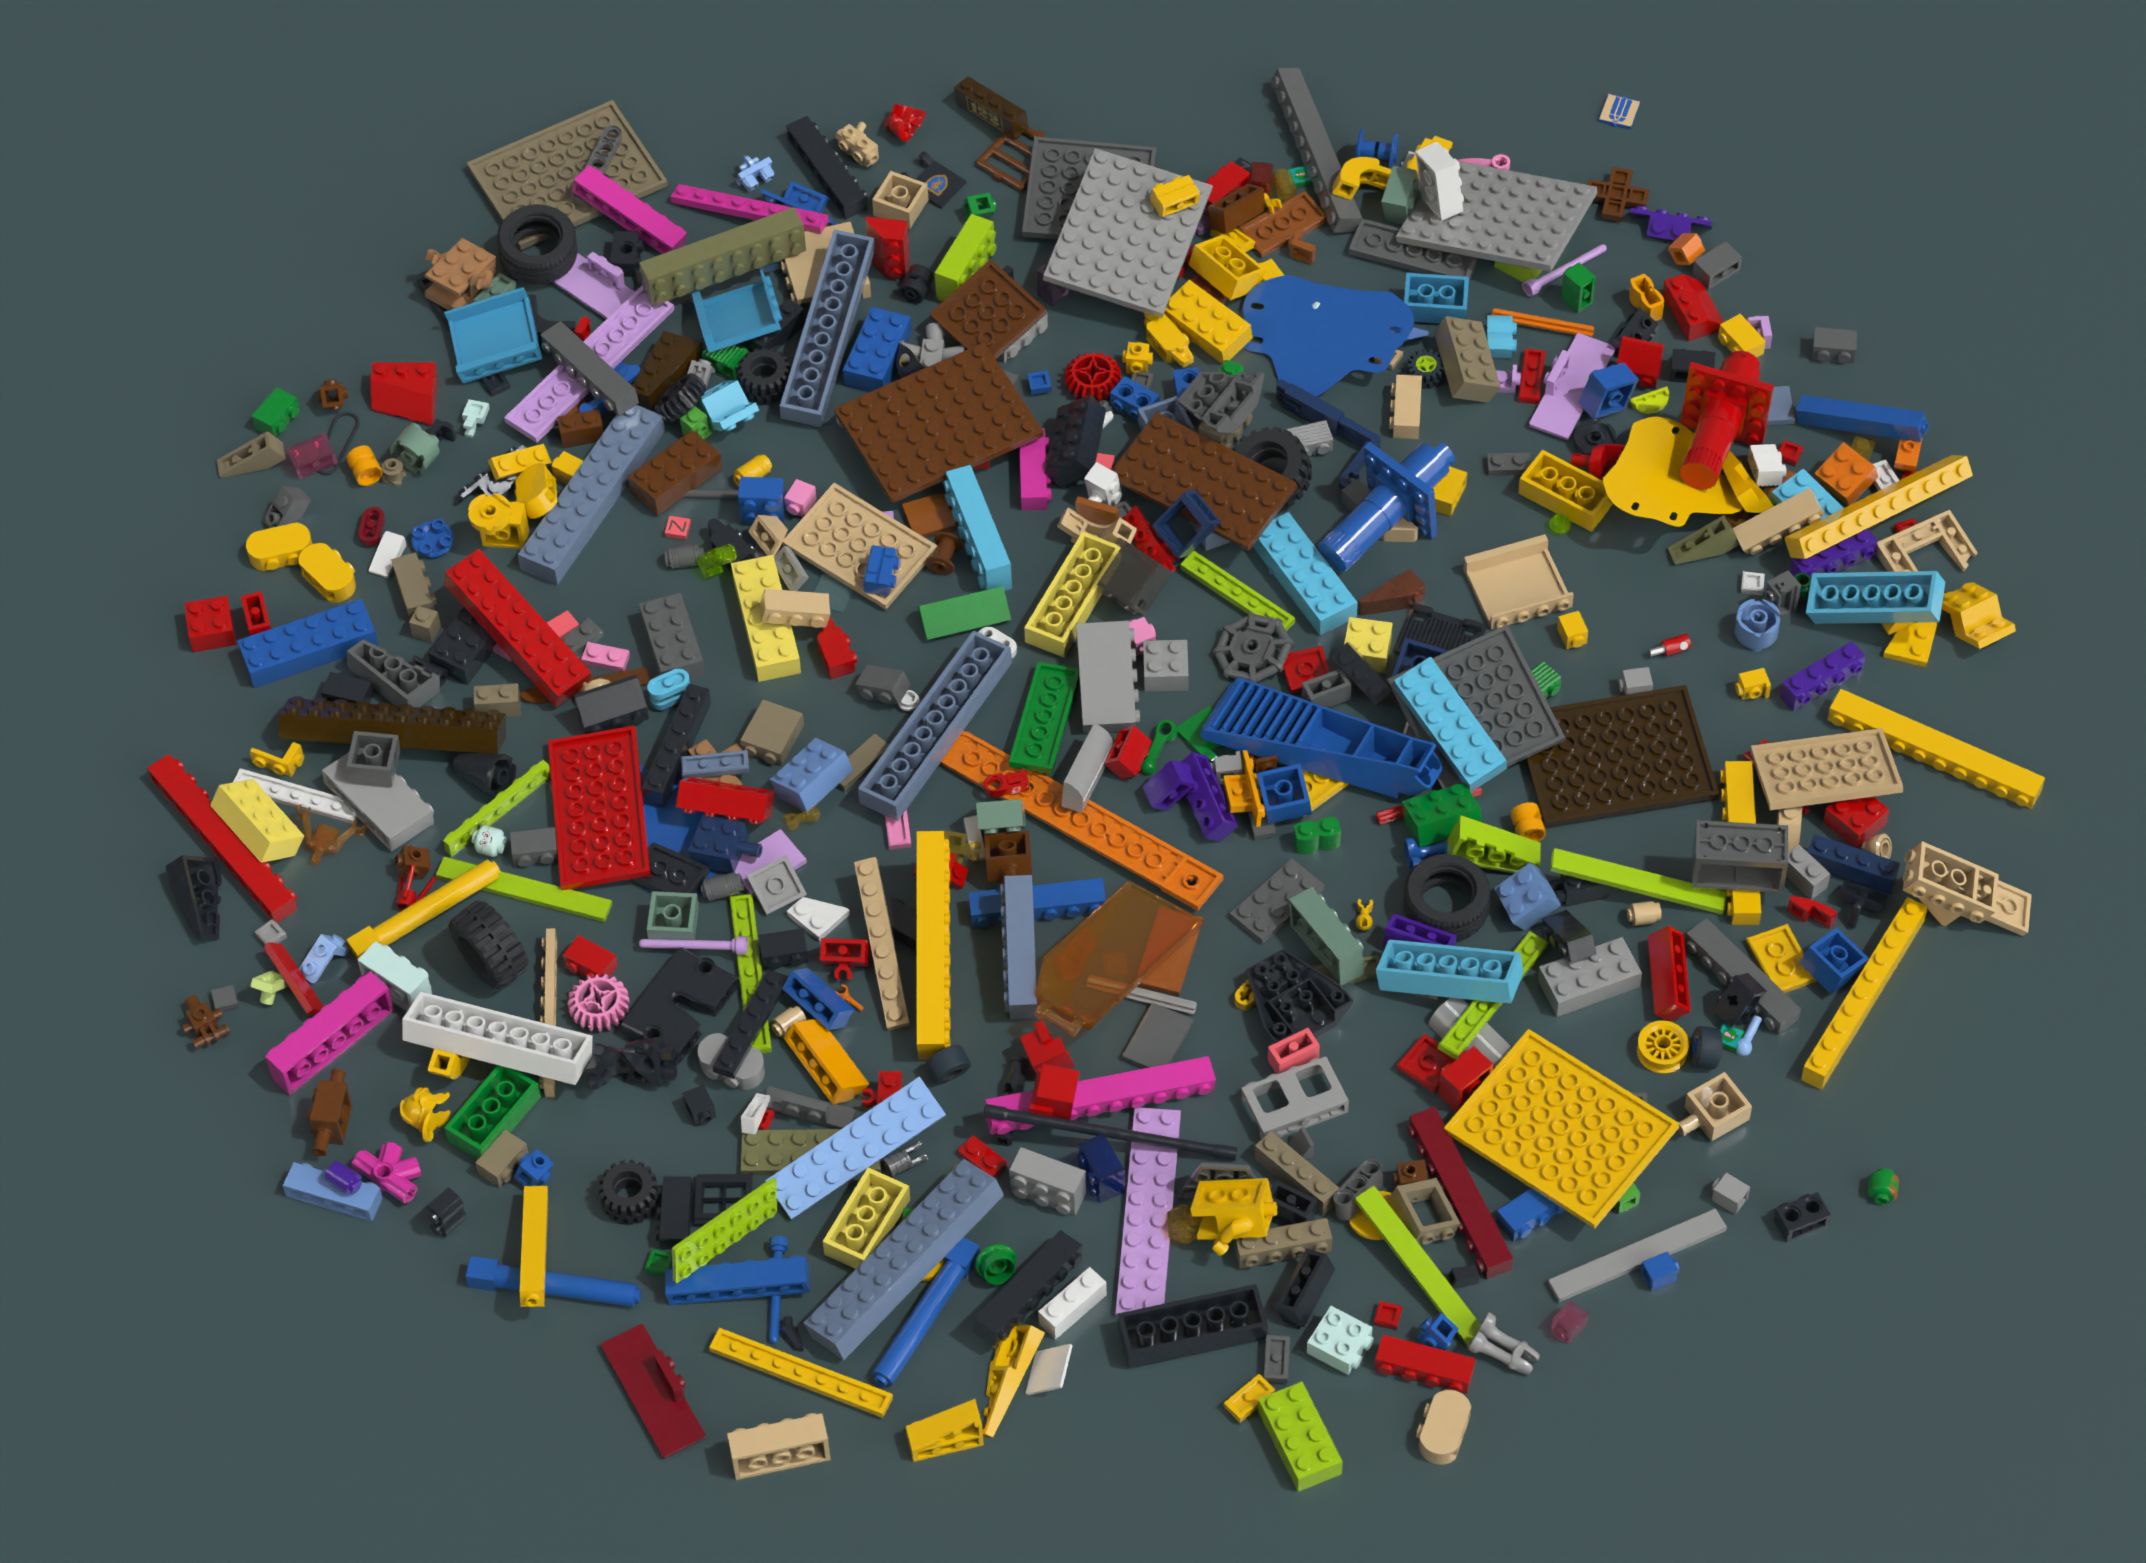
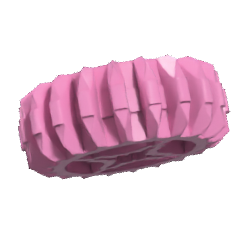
M596 974L595 978L587 975L586 981L579 979V986L573 985V992H569L567 1003L570 1009V1016L573 1017L576 1024L580 1023L582 1029L588 1026L591 1032L594 1028H597L601 1033L604 1027L610 1031V1025L612 1024L618 1027V1020H624L630 1003L628 991L624 988L621 981L617 982L615 976L609 979L607 974L603 978Z

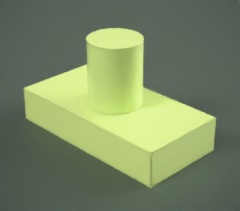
M274 971L254 977L251 982L252 988L262 991L260 1002L267 1005L273 1004L277 991L289 987L281 974Z

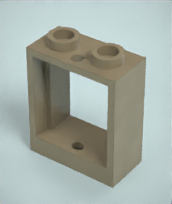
M1437 1178L1396 1186L1389 1198L1397 1216L1419 1244L1426 1245L1440 1239L1448 1240L1455 1235L1460 1225ZM1430 1199L1441 1223L1423 1226L1411 1203Z

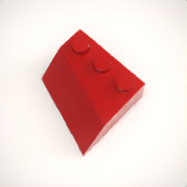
M372 362L370 379L372 411L395 418L397 416L408 418V421L414 423L417 421L426 423V426L430 427L435 417L438 386L435 362Z

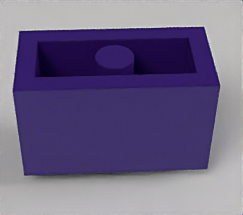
M1171 760L1142 787L1152 808L1168 811L1196 784L1186 763Z

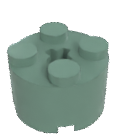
M412 423L390 445L391 455L395 453L405 470L414 474L417 471H421L420 474H423L439 455V440L436 436L429 435L423 431L416 423Z

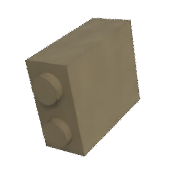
M762 700L740 740L741 749L747 750L749 757H757L769 764L782 766L804 727L803 713Z

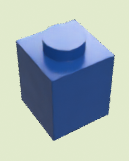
M1667 1251L1642 1261L1640 1273L1652 1292L1676 1282L1680 1269L1676 1259L1671 1258Z

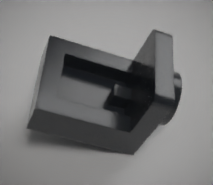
M436 419L430 428L425 430L429 435L436 436L439 443L443 438L453 442L457 438L455 427L447 421L443 422Z

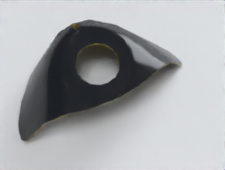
M900 341L896 354L897 373L901 377H906L926 368L907 346L901 344L904 341ZM904 354H908L910 362L906 367H903L900 361Z

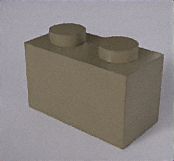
M518 683L474 686L475 709L479 712L497 710L499 713H506V717L521 716V697Z
M504 1130L476 1161L478 1174L500 1188L504 1183L510 1181L514 1171L520 1166L518 1163L527 1153L529 1154L527 1144L507 1130Z

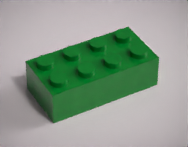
M497 1065L444 1127L447 1141L478 1160L504 1130L511 1133L540 1099L538 1083L515 1069Z

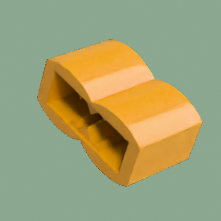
M1642 274L1632 278L1629 289V300L1632 305L1637 309L1641 308L1655 321L1661 320L1664 308V299L1661 293L1654 289L1653 282L1647 275Z

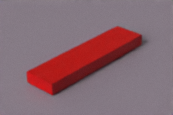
M268 942L264 946V950L305 1012L309 1015L318 1014L324 1006L283 944Z

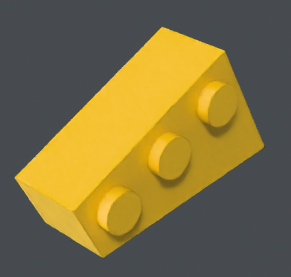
M975 1399L906 1426V1434L913 1462L984 1445L982 1422Z

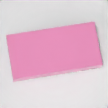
M907 809L899 821L885 816L889 850L910 848L911 838Z

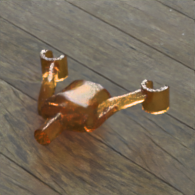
M302 804L297 807L298 817L303 820L306 845L314 850L311 863L319 865L323 853H336L354 833L356 835H363L366 832V823L364 822V825L359 828L357 827V820H354L353 827L338 839L339 830L325 824H318L312 836L310 823L311 808L309 807L306 812H302Z

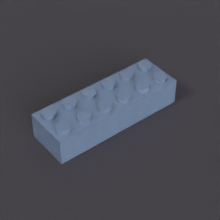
M1032 875L1005 876V884H1000L1005 1013H1010V1020L1038 1019Z

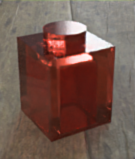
M1253 162L1250 184L1263 187L1264 192L1271 196L1273 164Z

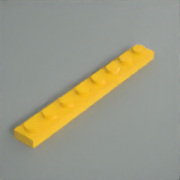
M722 1328L718 1329L709 1347L712 1353L884 1418L893 1399V1394Z

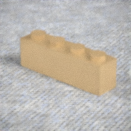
M1808 488L1732 529L1743 551L1748 555H1755L1763 550L1762 547L1780 542L1783 536L1801 530L1802 526L1820 521L1821 516L1825 515L1815 493Z

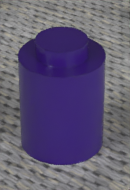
M334 1161L325 1173V1181L347 1195L356 1193L362 1185L361 1175L339 1161Z

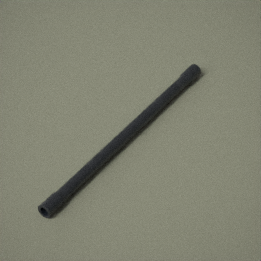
M985 1104L983 1118L1001 1121L1008 1120L1209 1155L1235 1161L1237 1157V1147L1221 1144L1214 1145L1059 1117H1049L991 1104Z

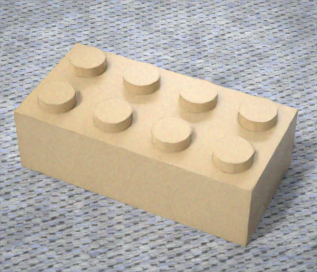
M810 1413L802 1418H787L778 1423H763L754 1428H739L731 1433H727L736 1480L831 1460L822 1413Z

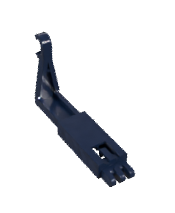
M1281 379L1277 380L1276 397L1285 402L1284 409L1309 423L1327 420L1328 427L1333 436L1337 437L1340 435L1362 447L1339 477V488L1342 490L1348 486V483L1344 482L1349 477L1355 480L1359 479L1358 472L1366 465L1364 447L1371 442L1380 449L1381 436L1346 418L1343 411L1292 383L1289 384Z

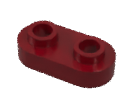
M370 507L363 513L358 535L360 542L365 546H374L381 539L385 523L384 512L381 508Z

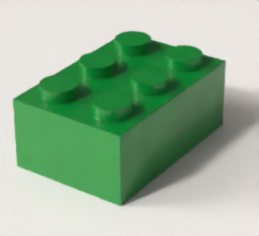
M1465 783L1456 784L1402 801L1404 823L1419 847L1448 839L1460 815L1482 822L1481 807Z

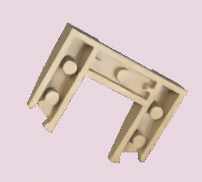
M1947 510L1879 541L1875 555L1888 572L1918 571L1908 554L1938 541L1954 562L1964 571L1969 565L1966 561L1970 556L1976 557L1978 552L1951 511Z

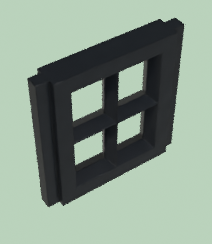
M697 1174L695 1226H704L726 1210V1202H738L744 1198L726 1197L727 1187L744 1186V1197L751 1193L753 1190V1174ZM704 1187H722V1197L704 1198ZM704 1202H721V1213H703Z

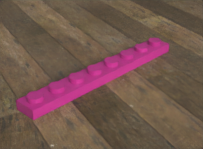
M681 184L676 187L670 196L671 203L751 220H758L792 208ZM795 208L804 224V231L822 233L829 222L827 214Z

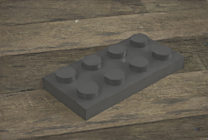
M1291 858L1232 910L1230 918L1257 941L1264 944L1290 920V898L1310 887L1317 894L1321 893L1325 888V884Z

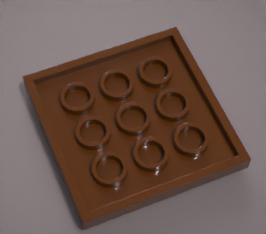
M990 259L929 315L961 346H964L966 350L985 342L995 359H997L1047 314V310Z

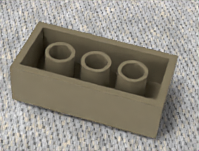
M1445 316L1434 331L1452 398L1489 403L1501 386L1482 322Z

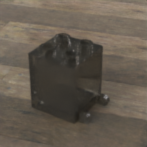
M1118 538L1116 545L1121 549L1097 585L1103 588L1102 594L1134 615L1137 612L1145 615L1173 572L1124 539Z

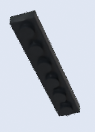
M767 970L713 1065L714 1073L732 1079L735 1078L784 991L782 988L789 976Z

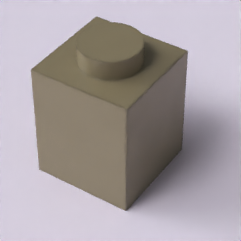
M421 606L416 608L409 621L412 637L429 643H433L441 628L438 612Z

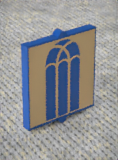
M1608 93L1599 122L1631 130L1641 101Z

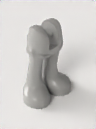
M1488 1312L1467 1350L1473 1353H1484L1502 1361L1512 1370L1530 1375L1533 1367L1529 1362L1536 1363L1540 1355L1525 1341L1516 1340L1497 1329L1495 1326L1496 1317ZM1486 1338L1506 1347L1507 1349L1511 1350L1512 1353L1510 1354L1500 1349L1499 1347L1493 1345Z

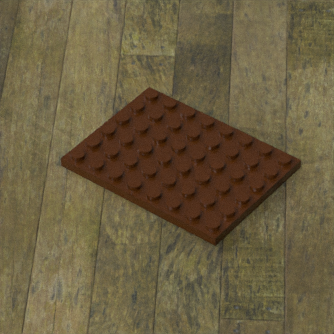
M985 342L834 408V414L891 503L946 480V471L971 465V468L1044 436V431Z

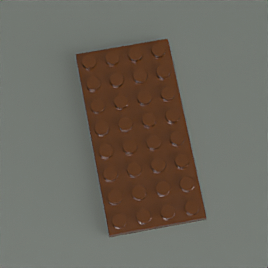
M1158 412L1155 413L1112 469L1113 472L1118 474L1121 486L1166 509L1184 492L1196 490L1221 521L1212 533L1247 551H1250L1297 488V483ZM1187 507L1178 514L1201 526Z

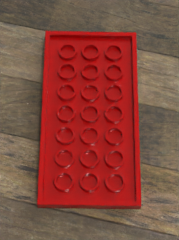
M635 726L548 740L562 891L651 876Z

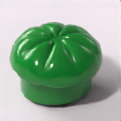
M1003 1243L988 1245L976 1257V1271L990 1284H1003L1015 1272L1016 1254L1011 1247Z

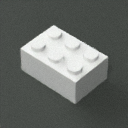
M1438 142L1415 151L1422 200L1441 221L1463 212L1462 202H1464V197L1460 188L1462 181L1459 177L1458 170H1460V165L1455 158L1453 159L1449 155L1448 150L1443 148Z

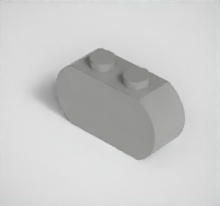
M714 1033L701 1041L698 1047L699 1064L701 1071L708 1078L718 1079L725 1082L731 1088H739L741 1090L753 1089L763 1081L765 1067L760 1050L751 1048L735 1078L732 1079L713 1072V1065L729 1037L720 1033Z

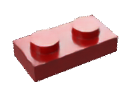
M974 1135L958 1149L960 1157L994 1178L1008 1166V1161Z

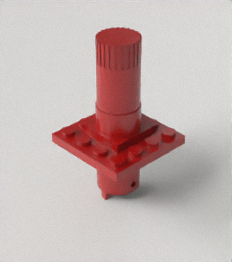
M1747 351L1731 353L1729 358L1722 362L1720 369L1694 362L1690 364L1680 423L1688 428L1696 429L1680 467L1679 475L1684 480L1683 482L1692 488L1708 490V488L1711 489L1715 486L1734 440L1749 445L1764 444L1774 385L1759 381V360Z

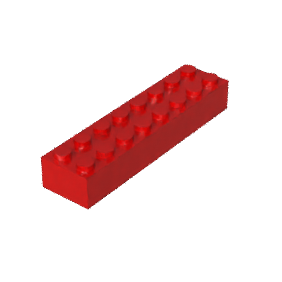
M480 549L445 571L443 584L555 708L579 692L584 682H590L592 672Z

